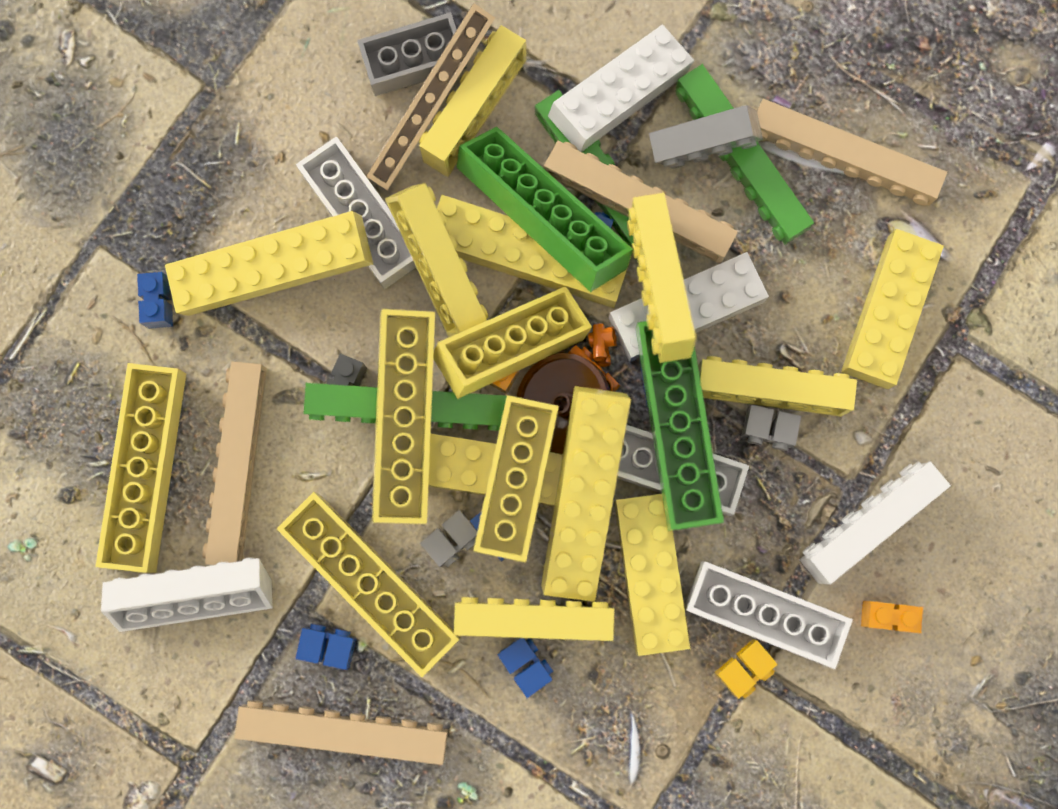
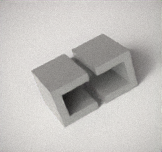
M750 405L747 408L741 437L748 438V443L756 445L768 442L772 444V448L787 451V448H792L796 445L801 416L778 411V414H774L772 422L773 409Z
M460 510L442 524L458 544L456 547L452 545L438 528L420 543L439 567L445 564L448 568L459 559L457 555L459 551L463 548L468 551L475 545L478 531Z

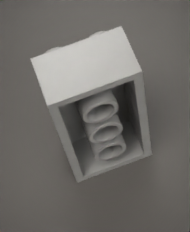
M451 12L357 40L375 96L426 80L457 30Z
M748 105L649 133L655 163L662 164L664 167H670L671 169L685 166V161L694 160V162L708 160V155L718 154V156L730 154L733 152L732 148H752L757 146L756 142L763 140L757 110Z

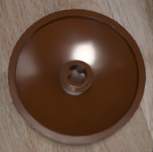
M559 353L538 361L525 374L517 391V398L559 406L549 451L552 453L563 454L574 387L610 391L609 384L602 371L594 363L578 355Z

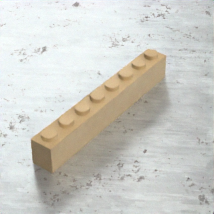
M475 3L471 6L366 175L367 178L384 189H389L493 23L494 16Z
M762 99L757 110L763 137L761 141L774 143L776 147L782 150L794 151L804 159L819 161L826 168H836L844 171V174L849 177L864 179L871 186H881L889 189L896 196L909 197L919 205L930 206L938 198L947 171L779 104Z
M558 140L544 164V169L558 182L629 217L628 208H632L634 197L664 193L674 240L719 264L722 263L738 233L731 224L712 219L711 215L706 211H697L689 207L686 201L679 198L673 199L667 196L664 190L645 185L644 181L639 177L633 175L630 177L622 173L621 169L612 164L606 165L600 162L599 158L591 153L584 154L578 151L577 147L569 142L562 143Z
M231 361V368H228L226 371L228 390L223 395L222 404L225 407V413L219 423V431L222 432L221 442H218L216 447V457H219L218 467H215L213 471L215 490L211 493L209 499V506L212 508L211 518H208L206 523V532L209 533L208 543L204 544L202 553L203 558H205V564L233 563L243 559L267 368L262 364Z
M248 700L247 704L239 706L234 739L443 765L445 761L448 729H443L442 724L428 723L427 727L418 726L417 721L402 720V723L391 722L392 718L377 716L376 720L365 719V714L350 713V717L340 716V711L325 710L324 714L314 713L315 709L311 707H299V711L290 710L289 705L277 703L273 704V707L263 706L262 701Z

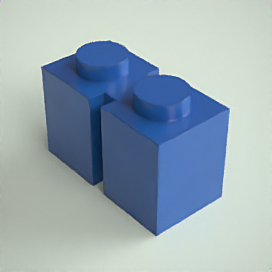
M163 272L137 274L138 296L143 299L138 301L139 323L148 329L173 327L172 305L167 302L172 300L167 275Z
M311 623L310 627L302 628L295 659L316 664L323 662L329 638L323 665L344 670L350 668L357 638L350 636L351 631L336 629L335 633L325 631L326 626Z
M518 638L497 655L510 674L531 659L534 661V663L514 676L515 682L526 698H528L553 680L550 674L554 671L546 659L540 661L537 657L536 652L539 649L531 638L527 640L525 638Z

